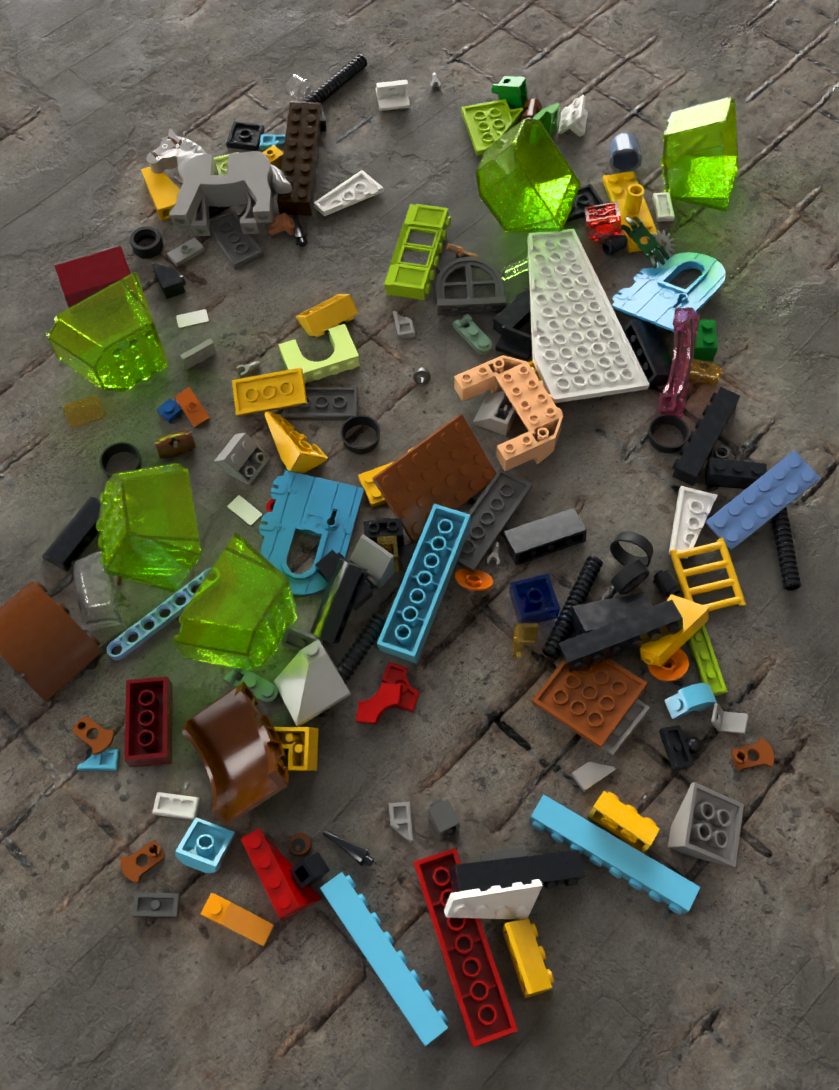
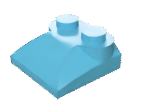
M195 817L176 849L175 857L186 866L208 874L215 873L221 867V861L235 832Z

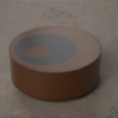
M296 833L291 837L289 847L295 855L304 856L311 850L312 842L305 833Z

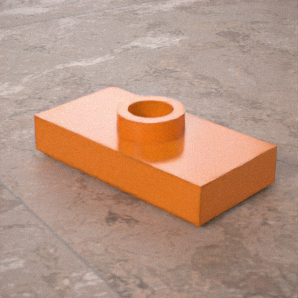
M190 387L174 396V399L194 428L210 418Z

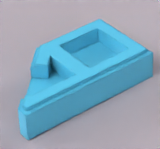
M261 135L260 150H267L273 145L279 149L285 144L286 135Z
M107 749L97 755L91 754L90 758L77 767L79 771H118L120 750Z

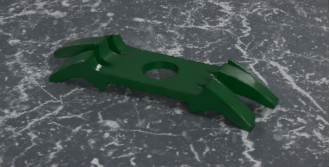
M635 216L632 220L626 217L625 220L633 231L631 232V229L624 224L620 228L633 239L654 269L657 265L651 254L664 265L665 262L660 252L666 260L669 259V256L663 246L655 240L639 218ZM646 236L650 241L647 244H641L640 239Z

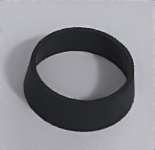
M659 415L649 425V442L656 450L663 453H673L680 450L689 437V428L686 422L676 415ZM660 424L673 425L682 433L683 442L677 446L662 445L653 438L651 431Z
M355 415L343 423L340 434L345 447L349 451L356 454H365L376 448L381 431L378 422L372 417ZM356 425H367L375 430L377 439L369 446L354 447L345 441V435L350 428Z
M118 442L108 446L100 456L99 463L101 469L114 481L124 482L131 480L141 469L139 450L127 442ZM130 452L138 458L137 465L126 474L112 475L107 472L109 459L117 453Z
M625 531L620 533L611 543L610 552L624 566L635 560H641L648 567L653 555V546L644 536L635 532ZM619 541H626L639 546L647 556L638 557L626 552L619 544Z

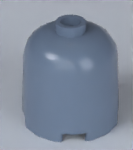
M621 133L610 142L609 163L612 170L624 173L634 171L638 166H641L642 155L640 145L634 135Z

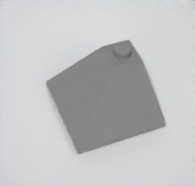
M319 639L301 649L274 680L297 727H300L351 695Z
M691 783L671 825L667 848L691 857L732 868L736 867L744 804L698 783Z

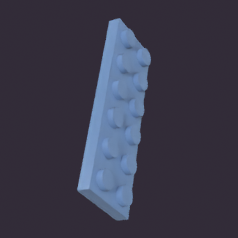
M794 450L705 521V524L719 539L724 538L727 548L731 552L819 481L820 477Z

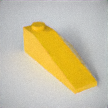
M265 412L264 415L278 453L288 471L306 473L327 461L328 457L316 444L310 445L306 441L307 437L294 431L295 427L280 414Z

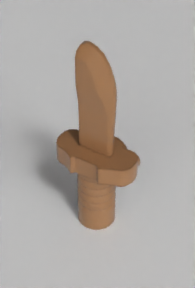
M450 243L446 245V250L452 251L460 257L465 254L470 257L479 258L477 254L464 251L462 246H455Z

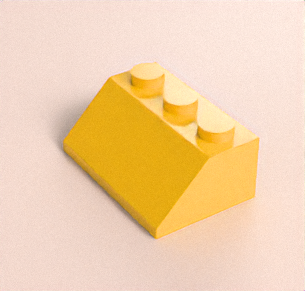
M338 294L295 317L309 336L317 338L324 335L325 330L339 326V323L343 321L349 322L353 320L354 315L358 314V311L350 294Z
M603 791L588 815L590 819L642 853H645L651 846L660 830L652 819L642 817L633 806L624 805L611 792Z
M529 918L505 923L502 932L524 999L551 990L553 988L551 983H554V978L551 970H546L543 961L546 960V955L543 947H538L535 938L538 937V932L535 924H531Z

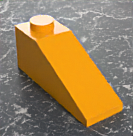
M214 893L210 894L201 912V915L206 919L263 947L274 927L270 922Z

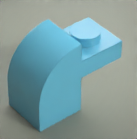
M705 683L678 690L679 693L664 700L672 719H677L691 711L700 712L717 703L709 684Z

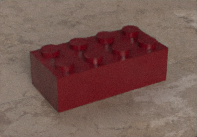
M168 676L126 680L124 761L129 767L172 764L173 684Z

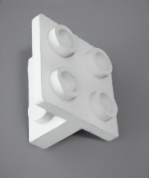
M407 80L376 83V94L380 111L410 107Z
M582 95L576 98L572 104L563 108L559 123V134H563L568 129L572 130L579 137L585 134L588 114L584 108L586 96Z

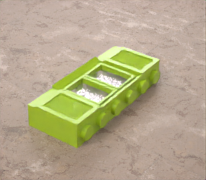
M410 204L384 283L386 295L426 300L427 294H430L431 280L435 278V267L439 265V254L443 252V241L447 239V228L451 226L452 219L449 217L448 208Z

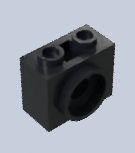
M378 518L363 521L364 535L385 550H396L397 547L404 546L402 518Z

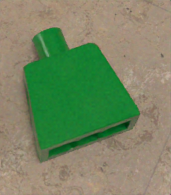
M505 76L499 84L494 83L492 85V93L498 94L499 100L506 99L509 108H524L525 103L528 101L526 77Z

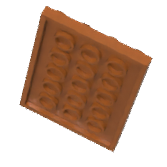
M459 414L372 479L395 516L402 518L403 529L410 540L416 541L421 537L434 504L456 510L485 488L495 476L496 471L462 414Z

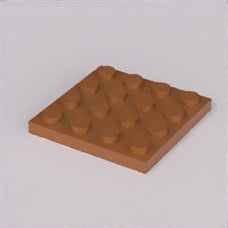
M608 658L604 659L601 663H594L580 671L569 672L563 660L533 698L532 704L601 749L646 689L648 683Z

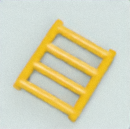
M724 538L718 539L715 543L682 551L670 550L671 559L684 599L694 602L692 595L732 586L735 597L704 604V606H707L709 611L737 604L739 606L746 605ZM720 550L723 558L722 561L683 570L680 559ZM726 568L729 579L689 588L686 577Z

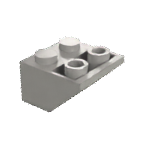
M504 391L487 394L473 424L506 436L517 412Z
M245 432L235 434L214 462L228 475L250 485L271 457Z

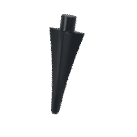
M295 213L293 217L296 245L299 244L300 247H304L308 243L306 233Z
M323 831L325 837L342 848L359 865L362 866L365 863L371 866L375 859L369 856L368 849L345 841L328 831Z

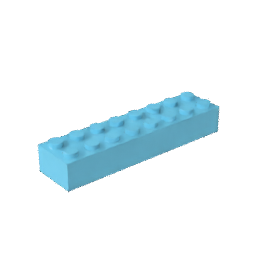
M437 504L433 505L378 639L377 646L381 652L417 664L472 525L470 514Z

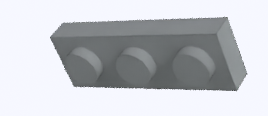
M638 699L602 749L614 756L648 713L650 707Z

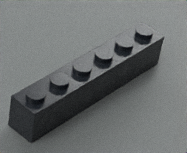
M720 387L717 393L714 392L709 401L711 405H706L702 413L704 418H699L695 425L696 432H691L687 440L690 443L688 446L684 445L680 452L681 459H676L672 469L675 471L672 477L693 486L732 415L740 395Z
M671 599L560 642V653L569 672L580 671L586 666L601 663L604 659L612 656H619L627 650L637 649L650 641L654 642L663 636L678 633L683 629V618Z
M579 850L455 864L449 869L452 893L480 889L483 892L492 886L500 885L501 889L512 887V883L517 882L527 885L536 879H540L545 889L558 887V884L565 883V886L577 885L578 880L585 877Z

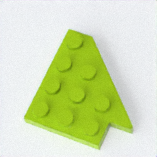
M506 99L461 107V113L476 156L494 151L522 116L523 108L510 110Z

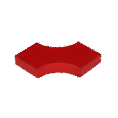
M388 662L382 682L401 684L403 686L400 706L397 708L413 713L420 692L409 684L406 676L407 667Z
M381 683L380 689L372 698L359 701L356 722L378 724L381 715L387 709L400 706L403 686L401 684Z

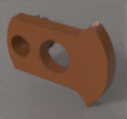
M85 716L76 723L72 733L91 746L92 754L97 755L110 747L114 740L115 731L114 729L105 730ZM93 729L98 730L99 734L96 739H88V735Z
M760 737L756 744L732 749L731 759L738 770L766 765L771 768L774 763V753L769 743ZM747 752H756L758 760H749Z
M152 840L131 856H122L121 869L123 874L129 880L140 883V878L144 873L165 859L164 851L157 842ZM154 848H158V855L152 854ZM141 855H147L149 858L148 864L144 867H140L137 864V860Z

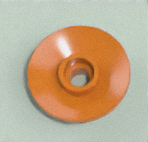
M463 568L458 570L454 576L455 581L459 585L470 591L487 590L493 585L492 577L478 569L473 573Z
M678 649L660 667L648 664V669L655 678L668 682L682 678L689 668L688 657L681 649Z

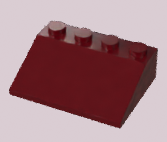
M121 246L54 265L72 315L138 296Z

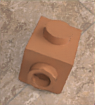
M286 213L273 217V222H269L268 233L273 236L285 230L290 236L293 235L295 226L293 219Z

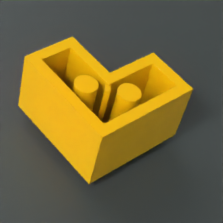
M274 727L283 749H288V770L317 771L319 728Z

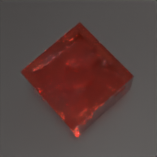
M618 202L584 207L589 240L597 241L605 237L622 235Z

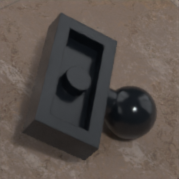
M680 725L661 728L659 733L672 770L693 766L694 763L690 753H698L701 750V741L697 737H689L685 741Z

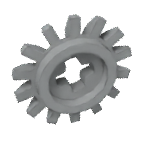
M657 230V235L655 233L651 234L659 244L660 240L666 244L663 248L668 256H671L670 252H675L671 247H675L676 244L671 243L674 238L669 239L670 233L665 236V230H662V235Z

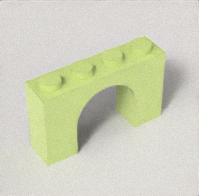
M345 324L328 329L334 353L324 361L314 362L304 358L295 339L278 344L286 370L302 368L304 383L306 384L360 366L359 355Z

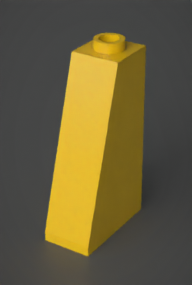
M150 167L141 169L145 184L161 221L170 219V211L177 202V195L180 189L164 172L159 174L153 173Z
M671 594L667 601L672 599L683 618V629L676 634H669L657 641L643 644L640 648L641 660L649 665L662 666L708 621L709 608Z

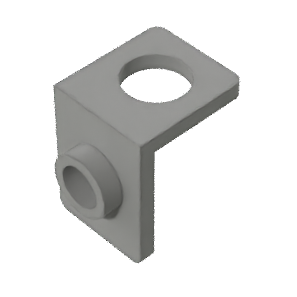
M715 703L711 723L719 732L745 734L749 716L745 713L724 712L720 705Z

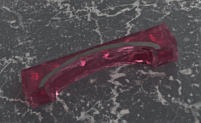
M693 307L675 308L672 324L674 326L672 366L663 393H660L657 411L661 414H672L680 418L683 417L700 315Z

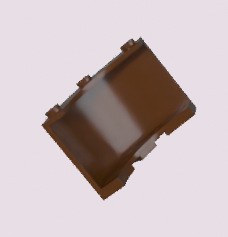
M31 581L0 607V655L18 674L21 671L25 674L22 678L46 702L95 659L102 650L98 647L101 643L93 635L89 637L68 615L70 611L64 604L58 605L46 593L47 590L41 583L36 585Z
M242 682L185 721L182 729L185 739L191 742L206 768V774L211 782L213 791L212 812L216 819L222 821L225 826H228L286 788L289 781L288 767L283 765L282 759L286 757L279 736L267 714L263 716L257 706L260 703L245 682Z

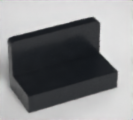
M503 325L502 334L495 350L528 362L532 354V335Z

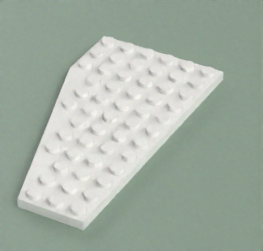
M566 229L529 233L527 242L532 357L547 393L552 395L555 403L648 389L650 384L575 230Z

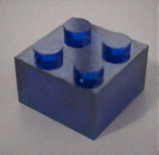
M549 574L510 582L509 595L520 627L558 618L560 606Z

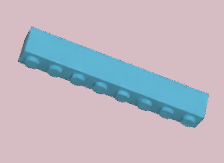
M543 794L530 817L529 822L532 823L535 829L541 832H548L553 840L559 843L564 842L571 846L570 849L572 851L579 850L580 855L583 853L588 856L593 864L599 867L603 865L609 869V873L617 878L623 877L628 880V884L637 890L643 889L649 893L648 896L651 899L668 904V908L677 914H686L690 910L700 889L698 885Z
M341 872L320 889L426 1047L448 1030L446 1023L449 1021L441 1009L437 1012L432 1005L435 1000L428 990L423 992L419 986L421 979L414 969L411 972L405 965L408 960L401 950L396 952L392 944L395 941L388 931L383 933L379 927L382 922L376 913L370 914L366 908L369 903L363 894L357 895L353 889L356 887L350 875L345 877L343 872Z

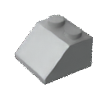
M363 534L349 560L353 564L368 569L365 579L373 587L377 586L381 589L395 573L394 555Z

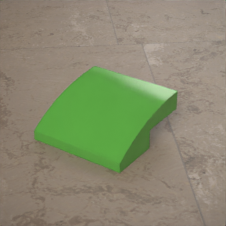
M559 103L544 108L533 117L530 143L536 145L543 136L550 138L557 130L560 110Z

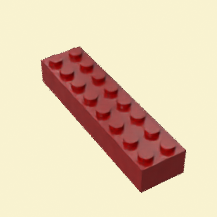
M453 848L414 861V869L471 1047L475 1048L516 1033L518 1030L480 918L446 917L444 913V908L452 893L449 869L455 864H461L457 850Z

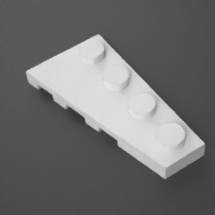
M361 170L313 203L314 208L323 216H326L382 193L383 187Z
M684 486L679 488L669 554L670 550L682 551L694 547L718 495Z
M540 879L532 880L531 884L523 885L522 882L512 883V887L502 889L498 885L492 886L483 892L480 889L454 892L450 894L444 908V913L446 917L527 919L543 885Z

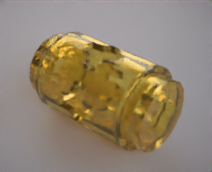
M692 358L688 379L710 385L713 383L717 384L722 367L715 363ZM690 359L685 360L681 376H685V379Z

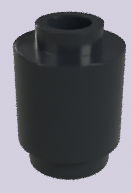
M618 232L605 239L602 243V249L605 254L612 255L627 246V237Z
M660 570L653 576L654 585L665 597L669 598L671 594L676 596L681 592L680 583L668 570Z

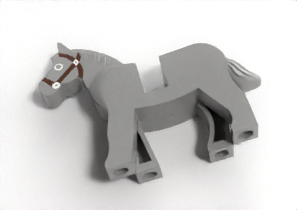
M169 129L168 136L162 138L160 146L150 152L146 158L151 171L156 174L162 173L167 168L173 169L178 167L183 185L177 195V202L170 211L169 216L174 226H191L194 236H211L209 206L228 207L247 203L246 212L240 219L243 234H259L262 222H273V196L275 193L286 194L292 191V186L282 171L276 166L271 165L265 154L257 151L229 154L227 175H219L212 154H207L195 142L176 136L172 129Z

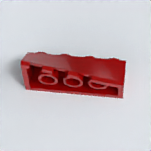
M261 828L240 838L282 922L322 900L311 886L300 889L289 871L293 866L268 839Z

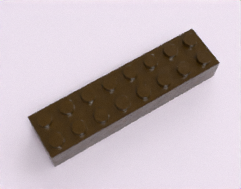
M290 102L281 171L291 184L292 191L286 194H278L279 214L294 215L296 213L297 215L312 216L322 128L321 103Z

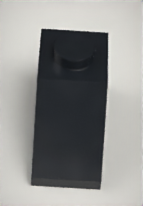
M156 263L152 264L166 299L186 293L184 285H186L183 275H179L177 269Z

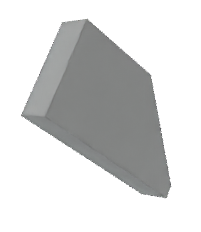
M392 311L398 340L415 337L412 320L399 315L396 311Z
M588 762L571 775L582 791L585 792L615 772L616 769L613 766Z
M410 801L389 803L390 826L408 842L413 843Z

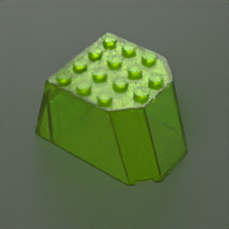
M732 97L671 113L670 119L666 122V131L663 132L664 147L663 156H661V166H663L662 178L665 179L664 191L670 193L671 199L727 211L739 167L736 101Z
M524 119L486 148L476 169L479 197L505 232L562 231L581 186L580 181L540 120L530 121L529 119Z
M136 272L56 315L54 318L55 324L51 332L46 334V338L56 358L103 391L124 392L169 366Z
M173 463L112 474L110 480L106 482L104 491L100 493V512L96 523V528L100 532L98 546L102 550L100 563L103 565L104 573L166 591L176 592L202 555L188 469L182 468L180 463Z
M235 532L180 615L178 621L182 623L180 632L173 639V643L180 656L186 659L255 671L267 662L270 656L276 653L277 644L280 639L283 640L286 627L290 623H294L298 613L289 579L242 536Z

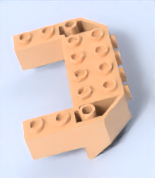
M502 355L454 376V389L462 402L488 390H491L492 393L504 391L528 429L527 433L497 446L496 458L504 471L532 459L538 464L554 452L561 431L562 419L564 417L563 412L560 408L556 407L552 395L547 393L543 381H539L535 369L530 367L527 361Z

